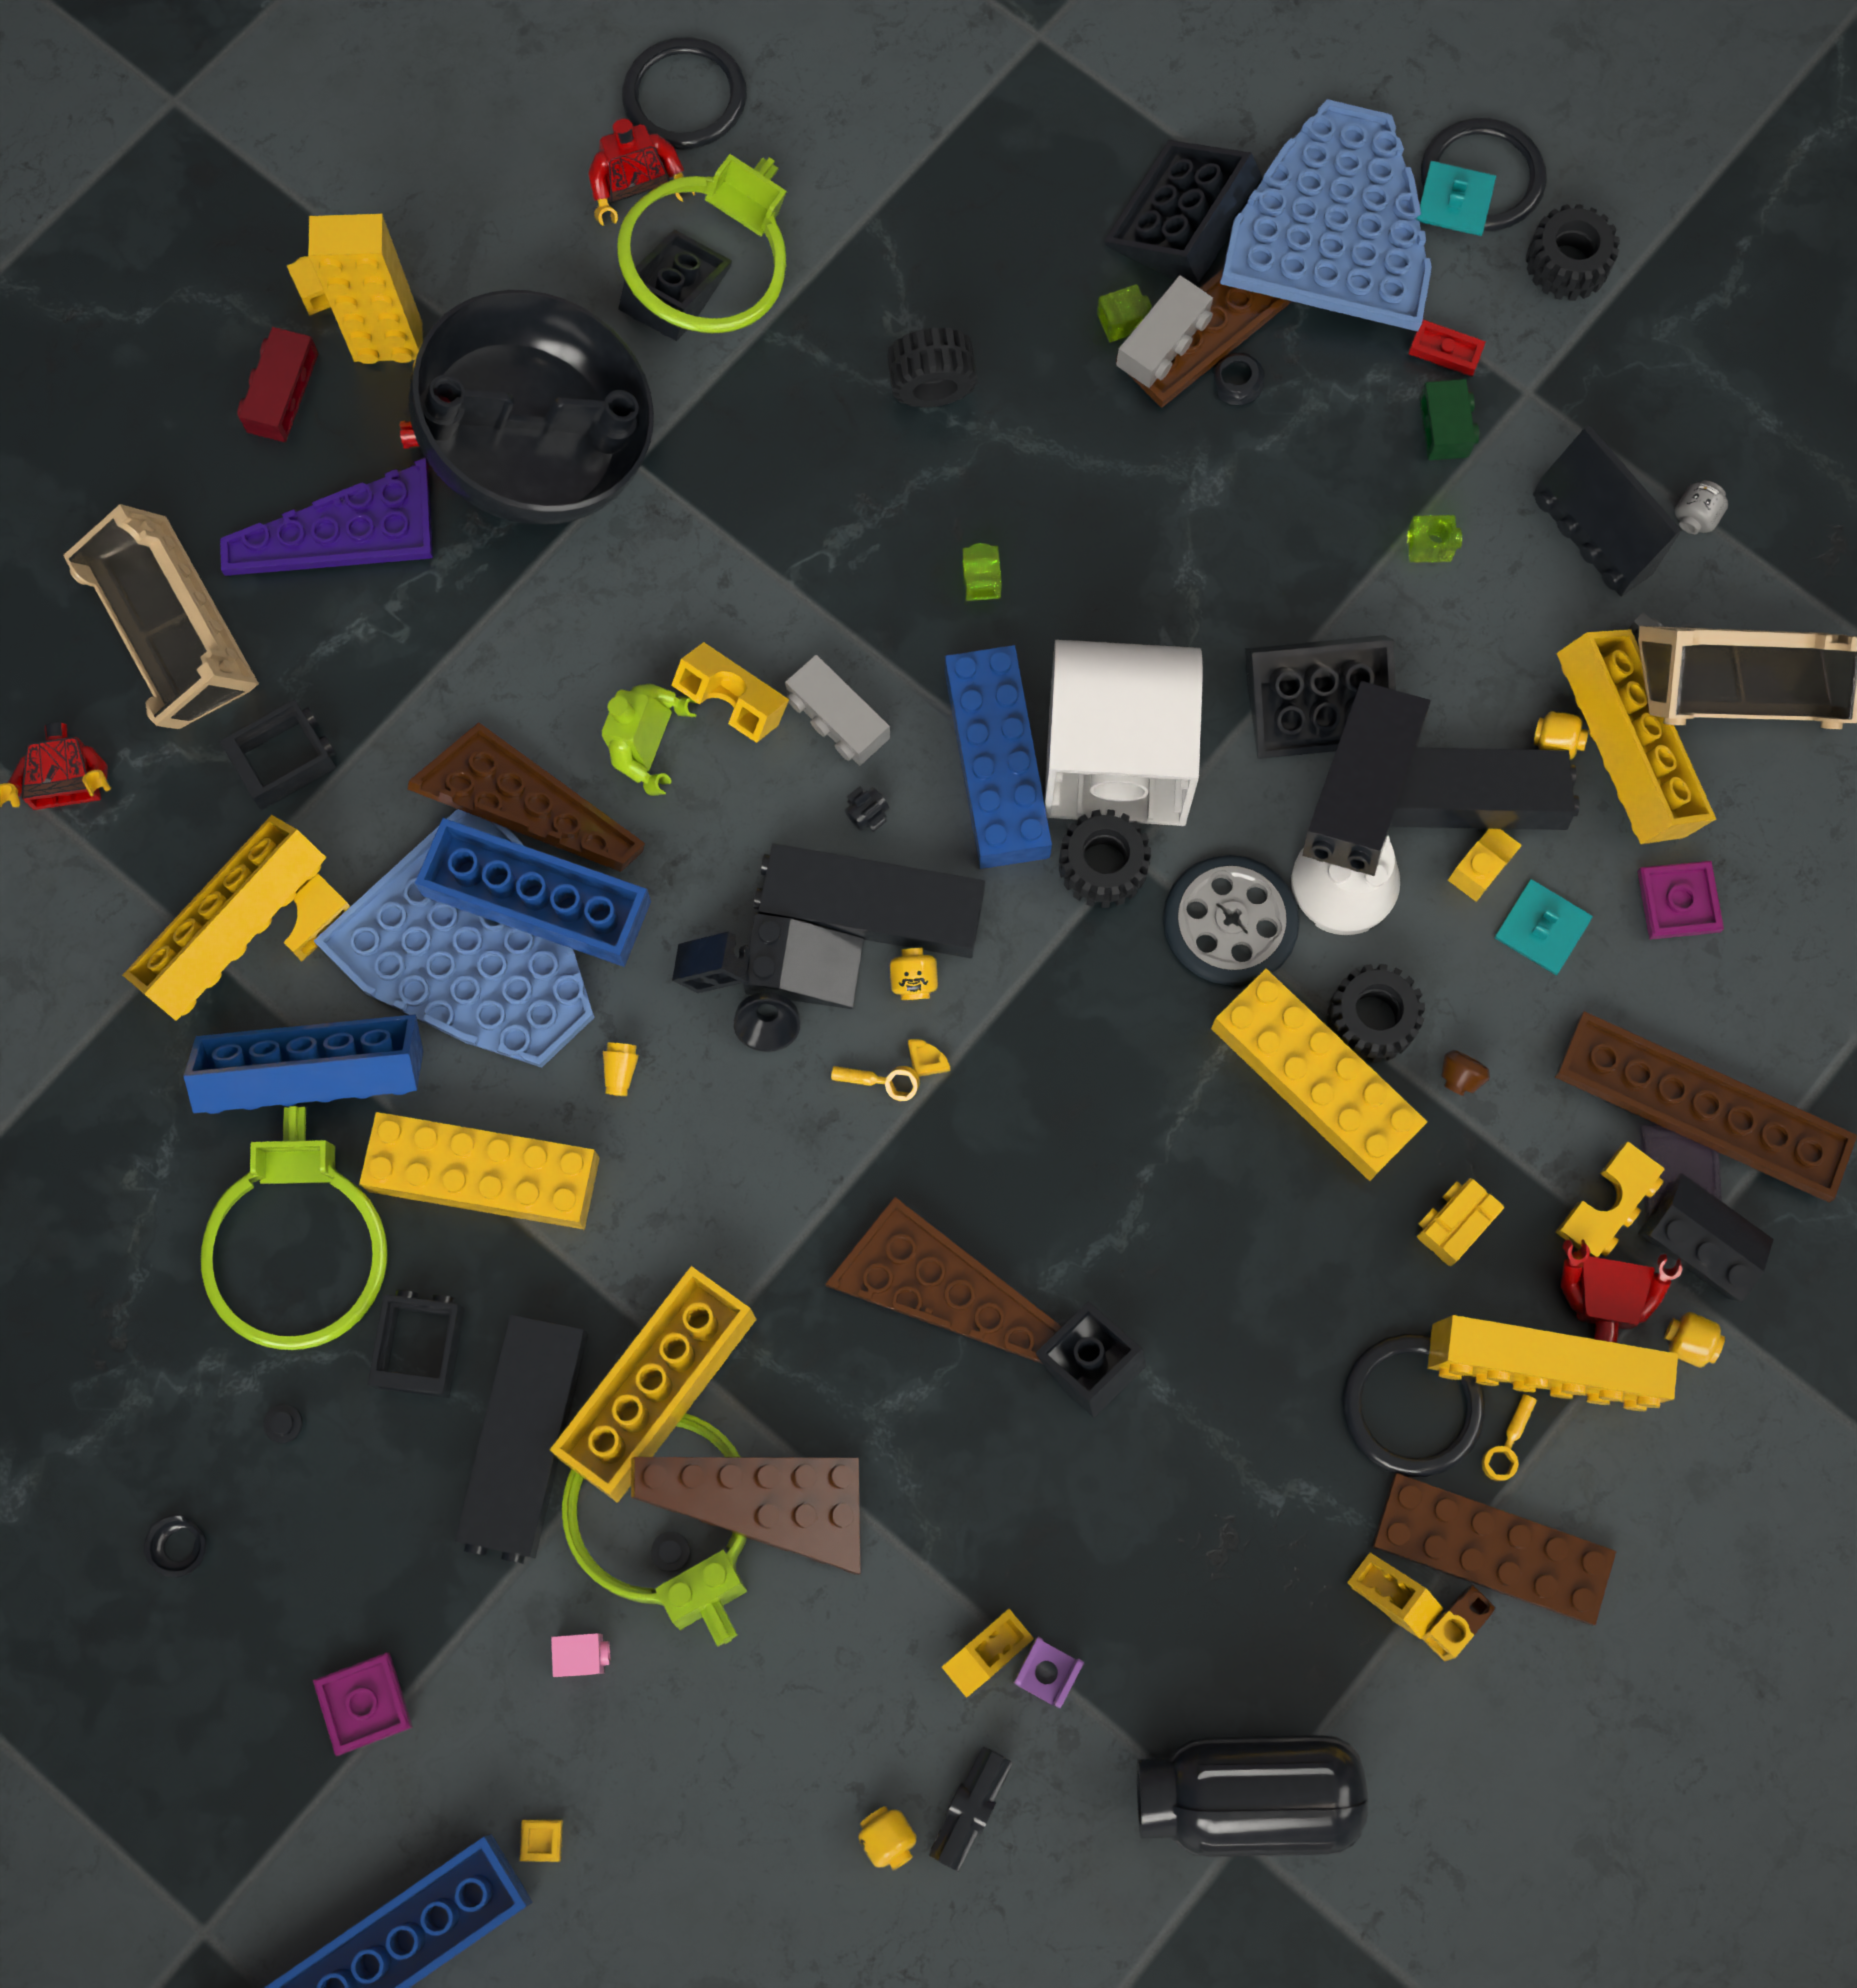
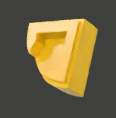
M919 1039L908 1040L912 1068L919 1077L950 1071L946 1056L935 1046Z

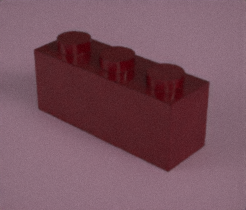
M272 327L269 337L263 340L260 349V361L257 368H253L250 373L248 393L246 398L241 399L238 406V417L247 433L286 443L319 354L311 336Z

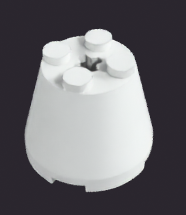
M1389 836L1387 837L1375 876L1302 856L1303 849L1299 853L1292 869L1291 890L1296 903L1305 915L1316 923V927L1333 934L1355 935L1366 932L1376 926L1391 912L1400 891V873Z

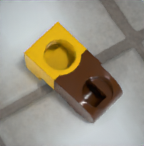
M1470 1585L1435 1620L1422 1640L1444 1661L1454 1659L1488 1620L1496 1607L1474 1585Z

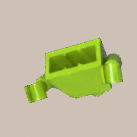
M647 683L634 686L631 691L622 689L617 691L616 696L609 701L607 706L609 713L602 729V737L609 748L613 767L637 783L642 781L645 792L650 796L666 794V792L659 788L658 783L662 785L671 784V778L665 773L651 775L648 772L672 711L670 708L674 707L675 713L679 716L696 717V714L688 711V703L697 702L688 696L675 697V692Z

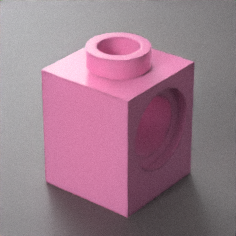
M603 1634L551 1637L553 1677L604 1674V1665H610L609 1641H603Z

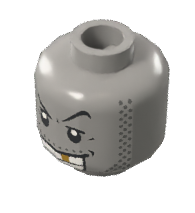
M1706 480L1701 483L1690 484L1675 507V514L1680 521V527L1694 535L1698 534V532H1712L1728 508L1723 488L1714 482Z

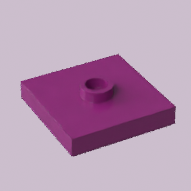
M1712 861L1641 867L1637 871L1649 940L1721 933L1724 930Z
M388 1652L313 1680L335 1756H340L413 1728L393 1661Z

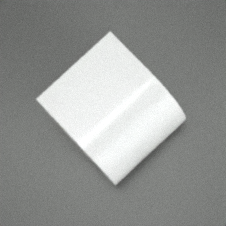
M1055 640L1044 797L1047 818L1078 820L1084 814L1090 818L1092 811L1100 810L1101 815H1107V810L1110 809L1115 810L1114 816L1121 818L1123 813L1129 815V823L1137 821L1142 824L1186 825L1199 779L1203 677L1201 648Z

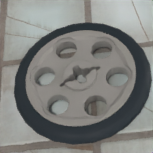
M1237 855L1214 856L1194 864L1183 872L1169 892L1165 902L1163 917L1166 938L1173 953L1180 962L1198 977L1213 983L1231 986L1251 984L1265 969L1271 973L1279 969L1293 951L1298 938L1300 923L1296 900L1290 887L1281 876L1264 863ZM1217 878L1227 879L1231 884L1232 890L1226 895H1219L1214 892L1212 882ZM1250 888H1261L1266 893V901L1262 904L1251 903L1246 895ZM1192 902H1200L1206 907L1207 914L1201 919H1194L1187 913V906ZM1224 913L1230 916L1234 913L1238 914L1237 923L1240 926H1236L1233 923L1229 926L1225 925L1226 916ZM1264 920L1272 922L1276 927V934L1270 938L1260 936L1256 929L1257 924ZM1203 935L1211 936L1216 941V949L1209 953L1202 952L1197 947L1196 940ZM1241 944L1247 946L1251 951V958L1246 962L1236 961L1231 954L1234 946Z

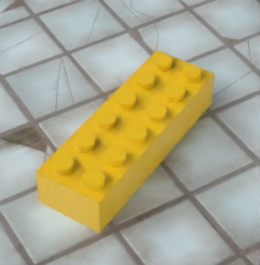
M383 215L309 216L308 256L354 362L374 364L378 361L407 363L415 360L422 344V320Z
M1632 630L1586 632L1556 654L1562 665V672L1570 683L1575 695L1576 704L1585 717L1589 726V733L1596 742L1603 758L1604 767L1611 776L1617 790L1618 799L1627 812L1632 830L1638 837L1640 844L1685 838L1716 820L1675 726L1663 724L1664 717L1653 716L1649 713L1640 649ZM1650 673L1653 698L1655 700H1663Z
M271 815L122 976L177 1021L180 1016L188 1014L194 1008L197 1002L196 999L206 988H211L219 981L222 971L228 964L244 954L247 944L251 939L269 927L275 913L281 907H285L293 901L298 888L306 880H310L317 875L321 869L322 862L327 857L296 828Z
M1267 969L1240 993L1213 1022L1211 1029L1369 1181L1428 1122Z
M376 1112L359 1184L371 1193L585 1230L600 1158L594 1149Z
M691 1266L557 1439L550 1451L559 1460L618 1503L631 1486V1458L654 1456L757 1320L751 1308Z
M1452 1315L1432 1324L1427 1369L1438 1370L1439 1377L1461 1380L1462 1375L1476 1377V1383L1482 1385L1499 1386V1382L1513 1383V1389L1517 1391L1536 1392V1388L1550 1390V1396L1572 1399L1573 1395L1587 1396L1588 1403L1610 1405V1401L1624 1402V1409L1647 1411V1407L1660 1408V1403L1674 1400L1678 1354Z

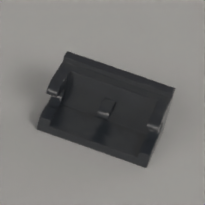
M729 931L678 944L672 981L696 993L748 982L749 947L748 945L741 946L739 958H737L734 954L736 935Z

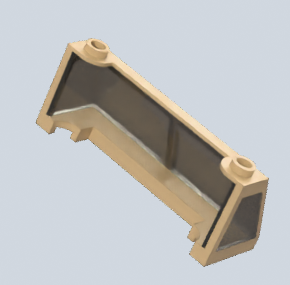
M119 504L63 555L70 567L71 576L78 583L87 584L95 588L154 696L146 700V713L156 726L180 729L249 693L259 684L166 516Z
M1639 627L1638 642L1649 713L1653 716L1664 717L1663 724L1686 725V719H1694V717L1821 721L1820 728L1842 729L1843 723H1857V636L1816 632Z

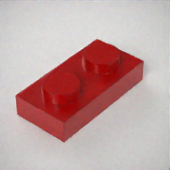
M1422 320L1421 327L1416 332L1408 354L1473 377L1486 341Z

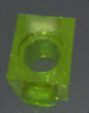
M1137 284L1099 297L1097 315L1109 342L1130 336L1150 312L1152 306L1148 296H1142Z
M1455 515L1413 516L1407 530L1409 561L1451 562L1456 550L1462 546L1461 528H1456ZM1436 535L1440 537L1443 542H1434L1429 538V536Z
M978 543L969 548H963L966 601L1001 598L1002 583L998 545L989 546L985 543Z

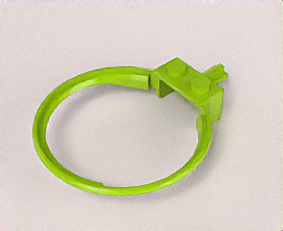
M729 154L714 176H688L673 179L651 190L634 204L621 224L617 241V254L620 269L627 285L646 308L675 326L700 333H725L742 329L758 321L771 309L782 289L786 270L785 243L775 218L787 193L786 190L771 181L778 171V167L773 165L774 160L769 157L766 160L762 157L756 167L752 169ZM682 192L707 194L705 198L707 202L762 237L765 233L774 259L773 277L767 292L750 309L724 318L692 316L667 305L657 298L643 283L632 260L631 234L640 214L650 204L667 195Z
M289 1106L284 1107L283 1141L251 1142L250 1171L230 1186L215 1205L203 1237L201 1273L204 1287L212 1306L222 1320L236 1333L247 1340L268 1348L300 1350L316 1347L336 1339L350 1330L367 1313L375 1301L384 1280L387 1266V1240L381 1218L370 1199L357 1185L335 1169V1145L326 1140L306 1141V1107ZM260 1180V1184L330 1183L343 1192L362 1214L372 1241L373 1255L370 1275L357 1302L344 1316L330 1326L300 1336L269 1334L242 1321L232 1312L222 1298L213 1271L215 1238L230 1208L244 1194L254 1188L253 1182Z
M685 1413L676 1425L703 1436L715 1445L724 1457H741L724 1434L696 1416ZM571 1469L563 1494L562 1520L570 1550L582 1569L595 1582L620 1597L640 1603L664 1606L672 1623L679 1630L703 1618L717 1647L731 1642L734 1637L738 1636L723 1606L748 1592L736 1570V1562L747 1537L732 1533L726 1546L727 1553L722 1550L655 1589L627 1584L605 1572L590 1556L583 1543L578 1527L577 1502L584 1478Z

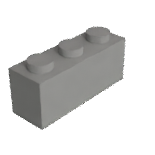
M1179 276L1118 350L1116 366L1148 388L1151 387L1157 378L1163 380L1172 367L1173 363L1171 361L1177 354L1182 356L1191 345L1193 334L1197 330L1203 331L1209 324L1213 313L1210 312L1213 297L1182 276Z
M817 655L785 682L788 695L786 698L789 699L788 703L798 713L804 711L812 719L810 721L811 725L821 736L825 737L828 735L836 742V750L847 761L853 759L861 766L890 739V726Z

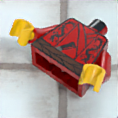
M628 119L617 120L612 126L614 133L600 139V151L595 154L588 171L594 201H598L599 205L594 212V216L602 226H604L602 214L605 211H610V217L614 224L618 221V214L608 205L607 198L613 203L655 189L671 181L670 177L674 179L684 177L682 172L685 170L673 145L658 134H649L645 125L640 124L633 127L632 122ZM675 193L676 197L683 201L680 193Z
M59 722L45 725L46 741L30 743L26 747V755L19 761L9 781L0 784V807L6 801H11L12 807H19V797L22 795V799L33 810L101 800L99 787H103L105 791L111 789L107 782L108 765L94 748L85 746L79 738H68L67 725Z

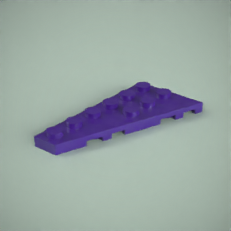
M427 459L418 460L415 462V466L399 472L397 469L385 473L386 477L369 484L362 482L312 502L313 506L295 512L293 509L282 514V518L267 524L257 523L220 538L221 571L224 576L432 559L429 465Z

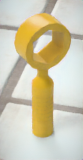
M833 1066L831 1079L834 1081L872 1086L876 1083L885 1084L887 1093L898 1101L911 1099L918 1091L920 1085V1078L917 1072L908 1066L894 1068L887 1077L878 1076L872 1071ZM896 1074L910 1077L913 1084L910 1093L896 1090L892 1082Z
M1523 1394L1516 1412L1507 1428V1440L1504 1446H1495L1483 1455L1482 1469L1491 1480H1508L1518 1470V1458L1511 1448L1514 1441L1521 1437L1537 1402L1535 1398ZM1504 1452L1511 1462V1466L1506 1475H1496L1489 1466V1461L1493 1453Z

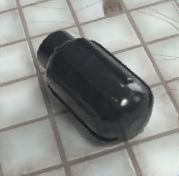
M1332 1736L1207 1737L1191 1740L1178 1747L1170 1758L1137 1759L1139 1832L1141 1838H1172L1180 1848L1194 1855L1208 1857L1327 1855L1342 1852L1354 1845L1361 1836L1367 1822L1368 1789L1363 1765L1358 1752L1350 1743Z

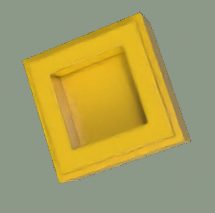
M523 1819L521 1825L520 1861L560 1862L563 1820Z

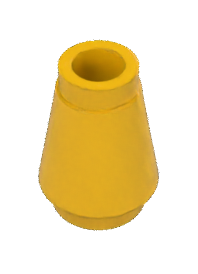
M607 1043V1050L603 1051L605 1094L627 1096L639 1055H636V1045Z

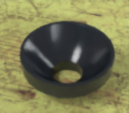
M773 992L756 993L748 996L737 1007L734 1016V1031L744 1045L754 1050L765 1052L778 1051L789 1046L797 1038L800 1032L799 1012L795 1004L781 994ZM770 1004L775 1006L778 1012L772 1016H763L757 1009L761 1005Z

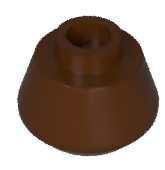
M1452 1050L1444 1055L1441 1076L1446 1079L1444 1084L1446 1088L1464 1096L1466 1091L1474 1093L1489 1081L1490 1071L1489 1068L1474 1058L1457 1050Z

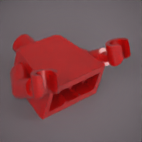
M1570 1239L1565 1240L1563 1243V1249L1569 1258L1564 1261L1561 1289L1570 1308L1577 1312L1578 1321L1596 1324L1595 1340L1617 1343L1619 1328L1630 1330L1638 1326L1639 1323L1646 1322L1662 1303L1671 1285V1280L1676 1279L1682 1273L1680 1259L1676 1261V1265L1671 1269L1663 1267L1667 1261L1666 1254H1661L1658 1257L1659 1273L1654 1274V1267L1589 1256L1590 1248L1584 1239H1582L1581 1248L1577 1252H1572L1573 1244Z

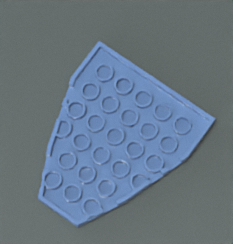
M1327 99L1319 107L1317 114L1314 117H1310L1303 124L1301 131L1294 139L1290 138L1265 173L1262 182L1253 191L1242 212H1239L1231 228L1220 284L1419 331L1423 320L1432 266L1430 258H1426L1424 248L1426 242L1425 231H1421L1420 223L1417 220L1421 210L1411 167H1406L1402 153L1404 148L1401 139L1395 133L1396 126L1392 115Z
M457 809L447 818L448 820L523 845L508 828ZM438 826L323 931L314 942L365 994L407 1015L416 1014L417 1020L464 1043L542 1068L595 1018L574 950L422 896L415 885V881L439 828Z

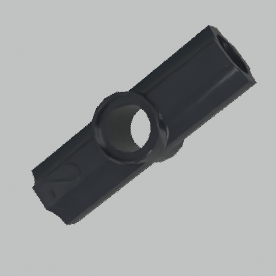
M984 1746L982 1747L965 1783L960 1784L946 1812L948 1817L931 1847L929 1856L959 1872L977 1834L982 1833L996 1805L995 1798L1011 1770L1012 1761Z

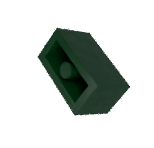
M1467 380L1425 382L1419 400L1428 460L1468 458L1474 445L1479 442V427L1472 420L1475 401L1473 392H1468Z

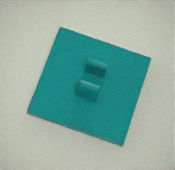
M1431 161L1420 203L1421 214L1417 216V220L1421 223L1482 236L1496 175Z
M1530 879L1494 938L1557 976L1593 916Z

